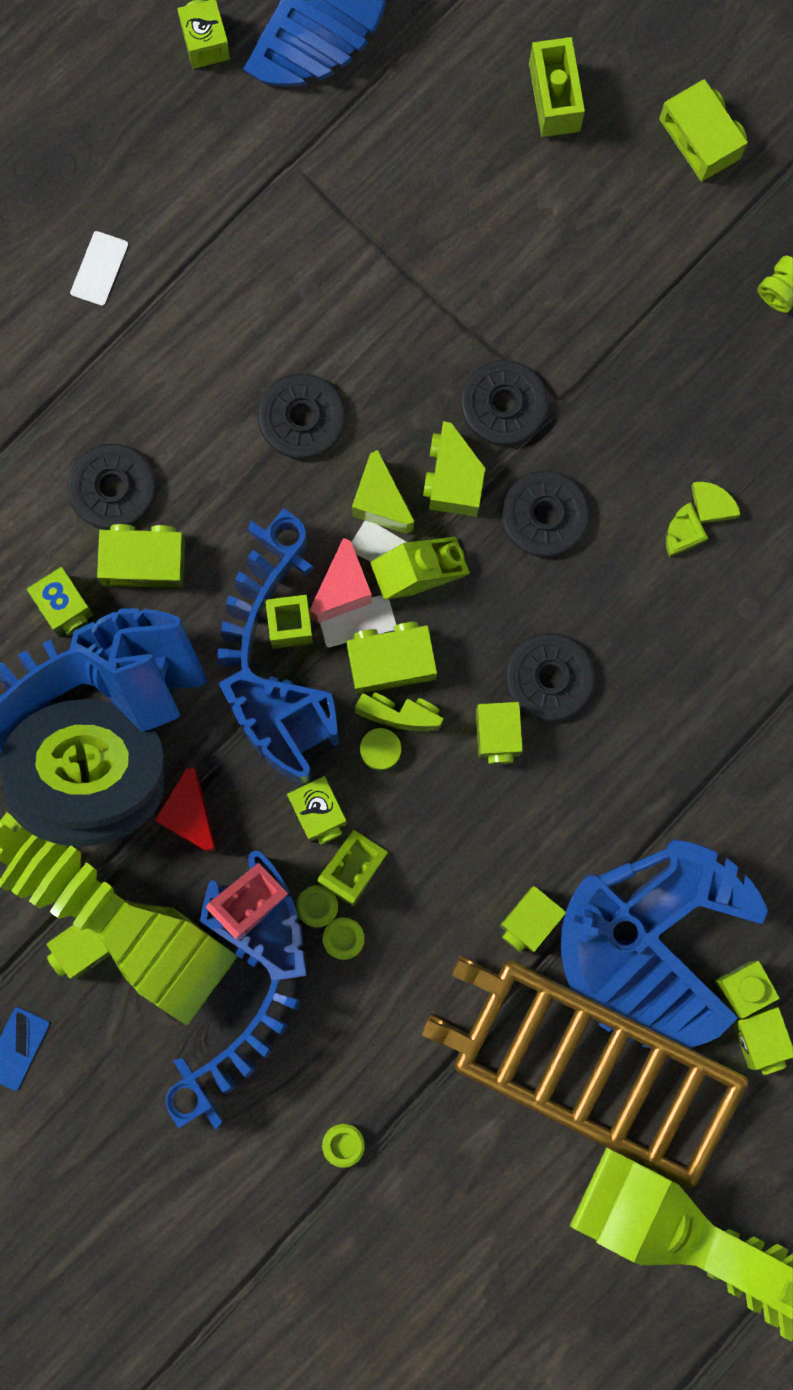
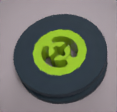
M80 699L60 702L40 709L17 725L7 738L1 753L0 767L3 793L9 812L25 830L36 837L55 844L94 846L120 839L138 829L152 816L160 803L164 790L163 749L157 733L154 729L144 732L140 731L112 702ZM79 760H85L86 775L89 783H81V772L77 763Z

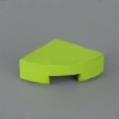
M693 482L691 485L696 514L701 524L736 519L740 516L735 500L727 491L712 483Z
M691 502L683 506L676 513L668 526L666 548L669 557L699 545L708 539Z

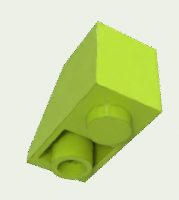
M443 421L441 434L433 433L429 457L437 458L435 473L427 472L423 496L431 497L430 510L477 517L485 467L453 424Z
M456 537L402 543L370 562L384 600L412 596L470 574L464 559V553Z

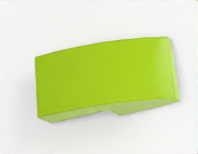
M362 693L355 706V713L368 720L408 731H439L444 719L437 715L439 709L421 698H418L416 703L407 699L399 713L393 710L396 705L394 702L378 693H374L372 697Z

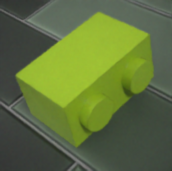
M572 37L532 42L529 68L541 137L580 132L585 109Z
M705 79L664 102L659 120L701 182L741 159L747 146L745 130L738 121L731 119L725 110V103L721 94L716 89H711Z
M115 524L110 526V530H99L97 579L102 586L183 589L185 539L182 532H176L175 527L157 525L152 526L151 531H135L134 526Z
M406 622L395 625L394 632L378 634L377 629H369L353 634L354 639L346 640L356 695L436 680L437 671L428 625L418 627V622Z

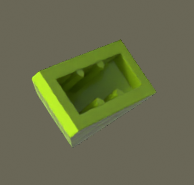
M378 450L370 453L352 505V517L408 534L413 531L414 520Z
M353 830L317 881L319 885L327 888L336 896L354 906L388 852Z

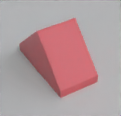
M343 538L309 610L311 620L317 623L372 603L371 592L352 542Z
M257 863L210 901L206 908L236 940L240 941L288 893Z

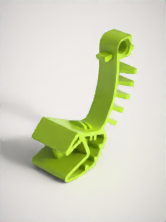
M8 812L0 820V861L8 866L0 878V888L5 891L11 890L21 899L32 895L29 902L38 908L55 902L50 910L53 915L59 919L71 915L75 918L73 924L80 930L88 928L98 935L122 975L141 996L188 1026L238 956L174 908L123 900L114 893V888L105 881L100 883L96 880L97 870L87 862L82 868L80 867L81 852L73 846H69L67 849L65 845L48 842L34 836L19 825Z
M606 1147L569 1226L595 1239L596 1243L641 1266L692 1265L707 1271V1276L716 1281L721 1279L727 1282L728 1292L740 1298L742 1292H745L747 1308L759 1314L763 1308L765 1322L774 1327H780V1336L793 1341V1254L786 1258L789 1250L779 1244H775L763 1252L764 1241L753 1236L744 1242L738 1239L739 1233L731 1229L723 1231L715 1227L679 1184Z

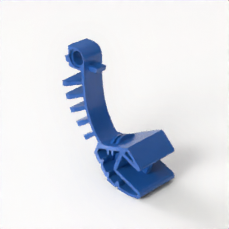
M283 508L266 531L252 520L249 524V534L260 541L266 549L280 558L281 561L273 568L256 551L252 550L247 557L248 566L253 575L266 580L263 587L240 571L238 572L235 579L237 591L242 596L256 600L253 606L238 598L228 595L226 610L230 616L247 620L245 628L232 623L222 622L220 636L226 642H242L241 651L218 649L217 663L221 666L241 665L242 670L218 684L244 734L260 756H264L266 762L287 779L304 786L311 783L313 778L310 767L302 753L326 739L333 746H337L339 743L332 693L293 685V681L284 680L282 683L279 682V678L270 676L269 680L263 679L253 674L250 670L253 638L259 619L266 607L265 600L271 598L292 567L305 576L313 571V566L301 558L307 547L304 525L297 517ZM293 530L299 535V539L294 545L283 546L277 541L278 535L282 531Z
M119 609L117 613L112 612L98 619L95 624L92 622L75 630L69 650L58 654L51 639L42 643L50 659L39 666L35 664L27 651L20 653L18 657L27 673L20 680L1 662L0 679L6 692L3 695L0 693V760L2 748L17 725L31 714L39 711L53 699L82 683L95 686L142 732L179 718L180 712L169 689L199 687L207 681V677L180 618L157 610Z
M253 851L248 855L249 868L251 869L259 863L288 895L239 941L206 908L210 901L229 887H222L218 882L211 880L208 883L200 922L239 947L236 951V955L239 958L243 959L248 953L250 958L247 963L252 967L261 962L269 971L272 982L269 992L255 1018L243 1034L226 1050L195 1072H193L185 1057L173 1060L184 1079L169 1089L166 1095V1107L178 1128L205 1112L215 1130L220 1126L223 1119L199 1077L211 1070L221 1091L227 1094L236 1088L237 1083L219 1064L230 1057L243 1076L250 1078L256 1071V1066L238 1052L237 1049L247 1041L263 1057L268 1058L273 1047L254 1035L253 1032L263 1022L277 1033L284 1035L288 1025L267 1014L273 1001L275 1000L295 1010H298L301 1002L299 999L277 993L281 980L307 976L305 952L300 950V947L304 945L302 926L298 924L300 918L284 880L271 862L259 851ZM189 1088L196 1093L198 1104L194 1111L185 1112L177 1106L176 1095L180 1089Z

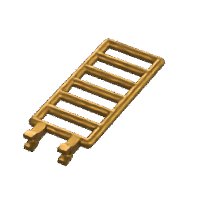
M460 955L453 969L452 976L464 982L474 984L490 993L469 1034L450 1025L432 1013L422 1033V1036L460 1052L454 1064L458 1073L685 1187L693 1188L698 1184L748 1087V1080L744 1075L515 961H507L498 975L480 966L475 961ZM516 980L538 992L497 1073L474 1061ZM554 999L576 1011L535 1092L513 1082L512 1079ZM592 1018L614 1030L573 1111L551 1101L550 1098ZM630 1037L652 1049L611 1130L589 1120L588 1117ZM668 1056L690 1067L649 1149L627 1139L626 1136ZM706 1075L728 1086L687 1168L665 1158L664 1155Z

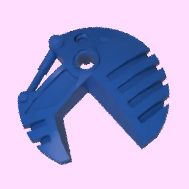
M281 0L243 70L265 85L277 87L307 85L308 83L303 79L313 76L319 80L325 79L334 74L330 70L334 66L339 65L343 68L353 60L349 55L355 49L361 52L366 47L368 41L364 37L368 31L372 34L375 33L381 21L386 0Z
M673 839L667 843V849L632 864H624L604 874L590 873L583 878L574 891L564 915L561 932V956L564 972L571 990L690 1048L720 1037L738 1017L659 940V935L698 905L759 924H763L768 910L750 878L745 874L743 882H741L736 877L738 866L726 857L724 865H721L716 861L717 851L694 842ZM669 859L667 866L627 898L621 897L611 887L634 877L635 873ZM621 921H630L637 926V931L629 939H620L613 932L615 926ZM598 1022L608 1032L612 1030V1028ZM630 1037L627 1040V1042L632 1043L634 1041V1039Z

